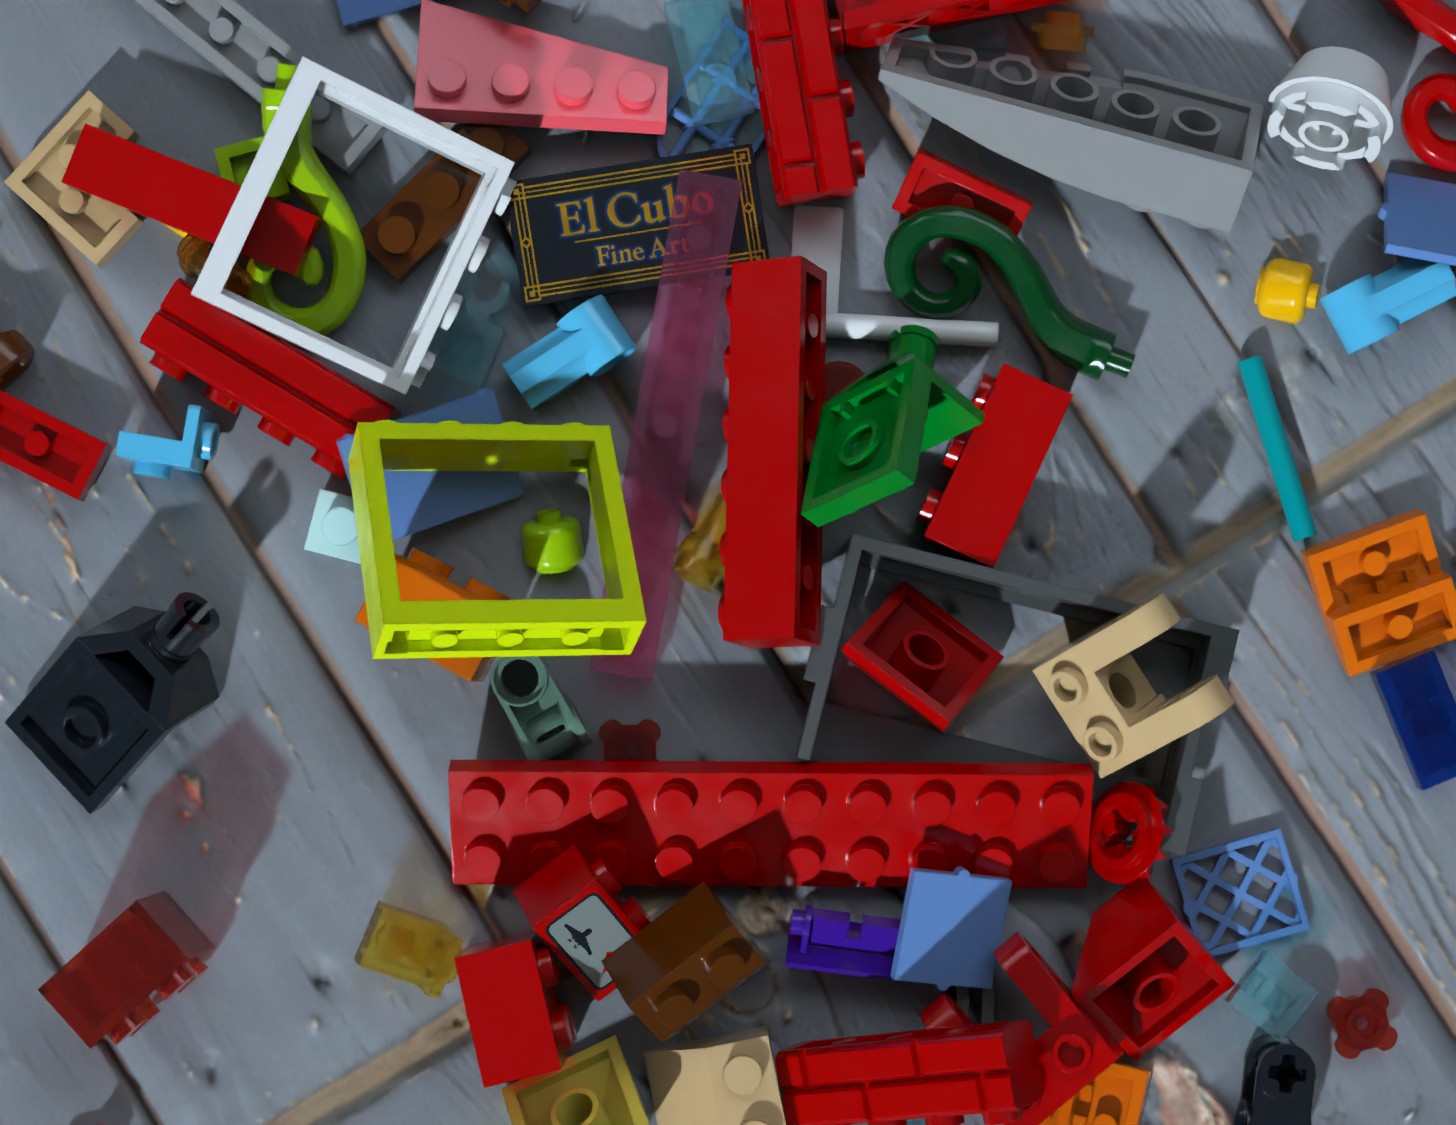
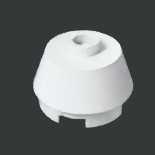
M1328 46L1308 51L1275 87L1268 98L1267 106L1270 116L1267 122V130L1271 139L1280 135L1282 139L1294 146L1292 158L1316 168L1343 170L1346 160L1365 157L1370 163L1376 159L1381 146L1390 138L1393 132L1389 82L1385 70L1371 57L1349 48Z

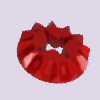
M1121 782L1106 790L1094 805L1091 812L1089 860L1095 871L1105 880L1132 886L1136 879L1152 878L1153 862L1167 858L1161 848L1162 839L1173 831L1163 821L1169 806L1156 798V789L1137 782ZM1130 822L1138 825V828L1132 833V840L1134 842L1132 846L1125 844V840L1131 834Z

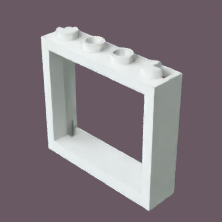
M302 56L190 295L397 393L406 395L411 384L418 388L421 387L427 372L433 366L436 354L427 349L437 328L440 327L447 331L458 313L463 296L454 291L464 270L475 273L487 251L490 239L481 234L491 212L501 216L509 204L510 195L517 183L508 178L515 162ZM315 93L482 175L392 368L223 288Z

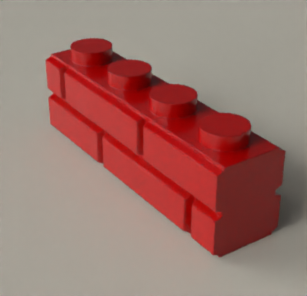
M742 0L777 207L784 208L850 197L858 188L857 179L865 177V158L860 141L850 142L846 118L854 116L855 103L849 79H839L836 57L843 56L844 37L840 20L838 18L829 19L826 0Z
M181 278L174 282L161 303L159 312L155 313L141 336L140 343L155 351L149 362L150 364L180 382H183L188 372L205 381L209 385L203 396L235 415L243 404L263 416L257 428L289 447L295 436L313 446L316 450L310 460L341 479L346 475V471L336 440L342 438L345 434H355L358 422L394 421L401 418L402 412L393 405L273 333L190 295L194 286Z
M1028 1019L802 1041L778 1051L775 1057L780 1087L784 1088L782 1100L787 1125H852L855 1123H868V1125H908L907 1119L919 1118L925 1119V1125H960L965 1122L964 1115L982 1114L984 1124L997 1125L1022 1119L1024 1117L1022 1109L1042 1099L1044 1094L1040 1065L1035 1060L1037 1050L1032 1024Z

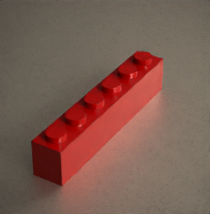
M803 256L732 263L731 284L727 287L725 294L726 310L731 321L730 345L727 346L724 353V369L729 379V406L724 410L722 418L723 433L728 442L727 469L724 470L721 477V493L726 504V531L722 534L719 544L721 562L725 567L724 594L721 596L718 604V620L723 630L724 641L747 648L820 646L823 526L818 528L801 515L821 408L825 402L827 272Z

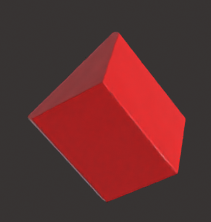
M905 580L855 632L841 650L848 661L944 735L1004 658L1003 655Z

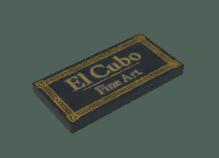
M752 143L515 180L517 183L507 205L524 308L592 298L598 295L605 296L732 276V263L769 259Z

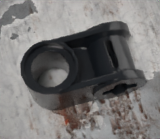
M1277 1033L1263 1034L1254 1039L1248 1046L1244 1057L1241 1096L1236 1110L1234 1125H1312L1311 1109L1316 1069L1311 1056L1289 1038ZM1284 1056L1291 1062L1290 1068L1279 1070L1276 1079L1268 1072L1270 1065H1280Z

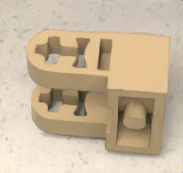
M1164 591L1072 641L1032 670L1100 778L1203 726L1235 703L1217 674L1166 700L1162 693L1159 695L1155 693L1130 654L1134 649L1157 637L1181 620Z

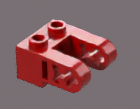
M1017 931L996 948L993 954L1005 972L1049 1024L1050 1028L1035 1040L1037 1050L1035 1060L1039 1062L1044 1086L1042 1099L1023 1108L1024 1117L1022 1119L1004 1123V1125H1039L1119 1059L1124 1052L1112 1037L1076 1003L1070 994L1071 990L1029 940ZM945 992L919 1013L927 1029L974 1024L955 1000Z

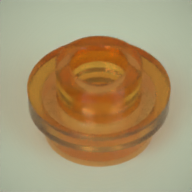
M1046 10L1045 23L1032 22L1031 32H1037L1036 48L1086 52L1087 37H1094L1095 27L1082 26L1083 13Z

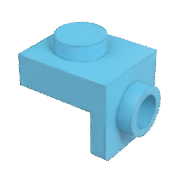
M189 404L182 441L119 431L115 456L134 462L132 473L170 480L172 469L204 473L205 461H212L217 452L220 435L219 424L212 422V411L203 406Z

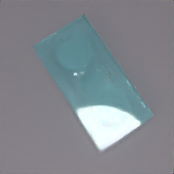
M728 0L664 1V11L693 127L754 113L755 106Z

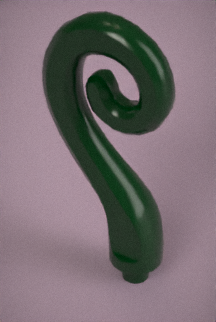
M932 206L921 209L906 218L891 233L885 247L884 256L886 280L894 296L914 314L928 319H950L968 310L978 298L982 289V272L979 263L969 252L958 247L948 248L941 257L943 267L953 275L955 280L954 285L949 291L945 293L931 292L921 285L916 275L915 263L924 245L937 238L948 237L964 240L987 252L1001 267L1033 332L1052 356L1063 365L1095 380H1099L1103 370L1127 378L1134 362L1135 354L1113 346L1117 334L1088 323L1069 312L1059 300L1042 267L1027 246L1008 226L993 216L965 206Z

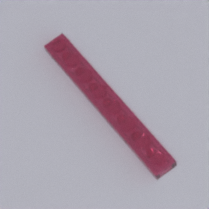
M683 169L679 170L622 485L647 621L631 655H592L589 670L652 681L742 180ZM604 584L602 599H608L606 584Z

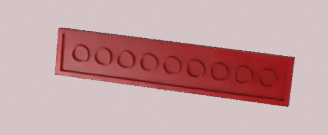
M451 759L448 769L452 880L453 884L520 885L575 844L591 864L597 859L602 858L621 885L698 886L704 881L707 886L907 887L910 867L953 872L956 867L961 866L969 871L970 874L1009 878L1012 881L1011 888H1087L1094 774L1091 763Z

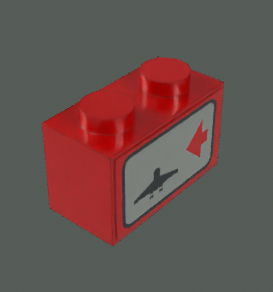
M574 844L512 891L531 927L599 1002L617 989L601 961L651 923L652 920L633 896L625 902L620 899L617 893L623 887L602 858L597 859L591 864Z

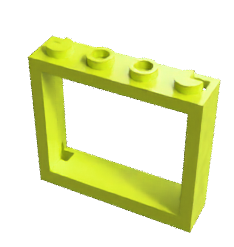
M393 420L357 423L348 457L373 659L631 655L647 620L610 425H584L578 422L562 425H533L516 421L501 424H462L451 420L438 423H398ZM384 470L585 472L608 599L401 601Z

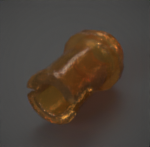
M190 234L186 235L177 248L181 270L190 277H199L214 244ZM235 262L223 288L244 298L252 286V277L247 270L242 269Z

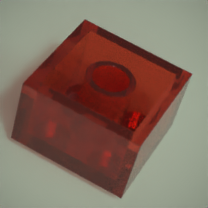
M162 891L136 900L44 983L38 991L90 1049L109 1038L115 1045H118L129 1035L133 1037L161 1012L154 1003L159 997L166 1001L178 992L180 994L209 968L201 959L216 946L166 891Z

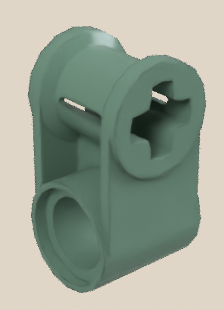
M542 656L500 657L495 662L491 670L490 681L493 691L507 714L512 730L528 760H549L578 743L587 746L593 742V738L569 695L566 692L564 693L550 666ZM513 660H526L536 668L539 676L538 684L532 693L517 695L506 686L504 671ZM562 724L565 726L563 730L547 739H539L541 735Z

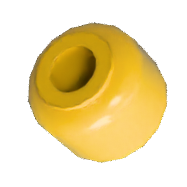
M1274 258L1266 266H1263L1260 271L1254 303L1257 304L1259 313L1264 317L1297 324L1304 319L1307 308H1317L1321 294V284L1313 283L1314 271L1308 263Z

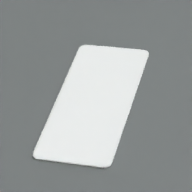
M798 205L794 208L791 257L803 256L827 272L826 312L838 313L844 211L842 208Z

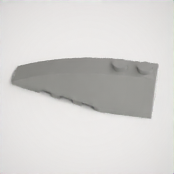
M892 38L881 66L878 80L940 122L989 150L1040 174L1103 198L1123 203L1132 210L1139 212L1153 211L1185 220L1188 224L1197 228H1214L1231 233L1253 173L1264 109L1263 104L1140 71L1124 69L1120 80L1090 76L1091 67L1089 64L1066 61L1064 71L1060 72L1035 68L1031 65L1030 56L1005 53V57H998L991 62L977 60V54L971 48Z

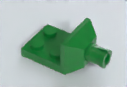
M919 325L901 326L900 333L895 329L890 335L888 362L864 373L822 404L801 515L818 528L845 515L853 514L860 508L893 493L901 492L915 484L921 452L983 424L985 413L934 370L935 358L938 355L940 342L937 335L930 329Z

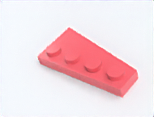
M421 0L414 98L415 113L433 122L665 135L668 67L433 1Z

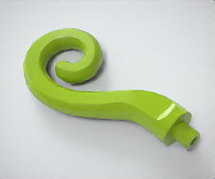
M277 63L275 88L262 87L261 113L264 136L298 65ZM311 100L279 169L314 215L322 219L321 225L330 242L333 256L331 284L323 299L313 306L303 308L290 306L282 302L273 289L272 275L275 269L250 259L245 273V289L248 300L326 336L346 322L359 302L366 277V253L364 240L352 210L314 150L311 133ZM313 244L299 276L300 281L306 286L319 284L324 273L322 257L319 250Z

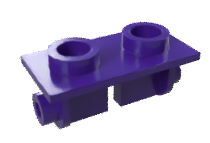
M806 904L805 910L792 909L785 967L896 981L890 977L901 918L894 919L863 914L862 923L850 921L851 913L812 908L813 905ZM897 981V982L912 983V982H907V981Z

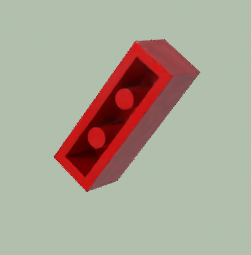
M1005 363L998 369L995 377L984 373L971 398V402L985 413L983 424L970 429L968 434L963 432L953 437L942 462L943 465L952 469L942 491L933 487L930 488L915 520L926 526L920 540L966 562L994 568L1073 394Z

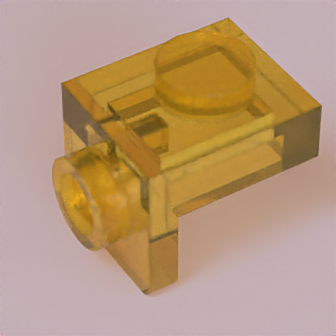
M378 900L354 960L360 967L415 984L425 995L438 999L445 983H451L457 976L454 958L462 951V939L446 923Z

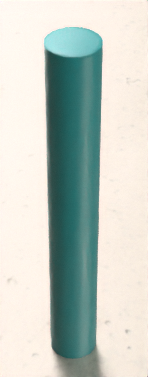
M1259 355L1237 362L1293 542L1318 535L1262 356Z

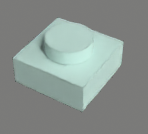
M323 489L319 490L304 550L361 564L353 497Z

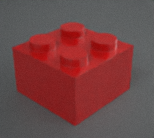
M535 930L465 947L454 958L484 1088L562 1069L570 1049H573V1041L577 1040V1031L570 1003L560 1005L558 1003L555 985L559 984V978H563L559 957Z

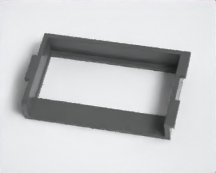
M853 533L849 539L833 607L821 605L820 646H811L803 680L814 682L796 757L816 762L1066 763L950 733H945L944 735L938 730L827 703L826 698L859 566L1098 626L1120 616L1137 606V604ZM1179 615L1181 620L1153 638V640L1193 649L1183 691L1216 674L1226 688L1240 630ZM1203 726L1170 742L1160 786L1113 774L1100 778L1096 770H1093L1092 809L1101 795L1118 783L1132 781L1156 789V798L1169 806L1163 821L1173 831L1162 839L1161 848L1165 851L1186 855L1203 780L1191 777ZM1130 822L1131 834L1126 840L1133 841L1132 833L1138 828V825Z

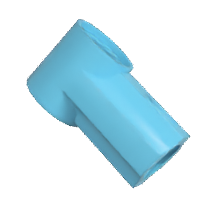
M1408 258L1375 277H1372L1370 273L1321 298L1320 302L1347 355L1357 352L1400 330L1398 325L1455 297V276L1450 266Z
M603 295L595 296L574 308L557 322L556 330L502 364L533 411L585 377L594 378L607 372L637 349L636 344Z

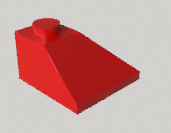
M1148 878L1136 879L1132 886L1128 885L1118 891L1114 897L1093 912L1070 994L1076 1003L1137 1062L1233 987L1235 983L1171 903Z

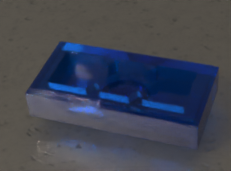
M1426 648L1369 672L1416 788L1423 791L1456 777V703L1435 651Z

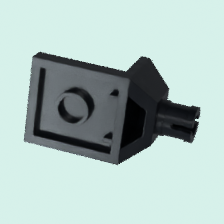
M190 592L180 593L171 602L167 611L133 606L76 637L5 721V724L89 814L103 807L173 729L213 705L220 697L209 657L199 647L219 628V616L216 610L212 608L198 623L193 621L197 613L208 603L203 597Z

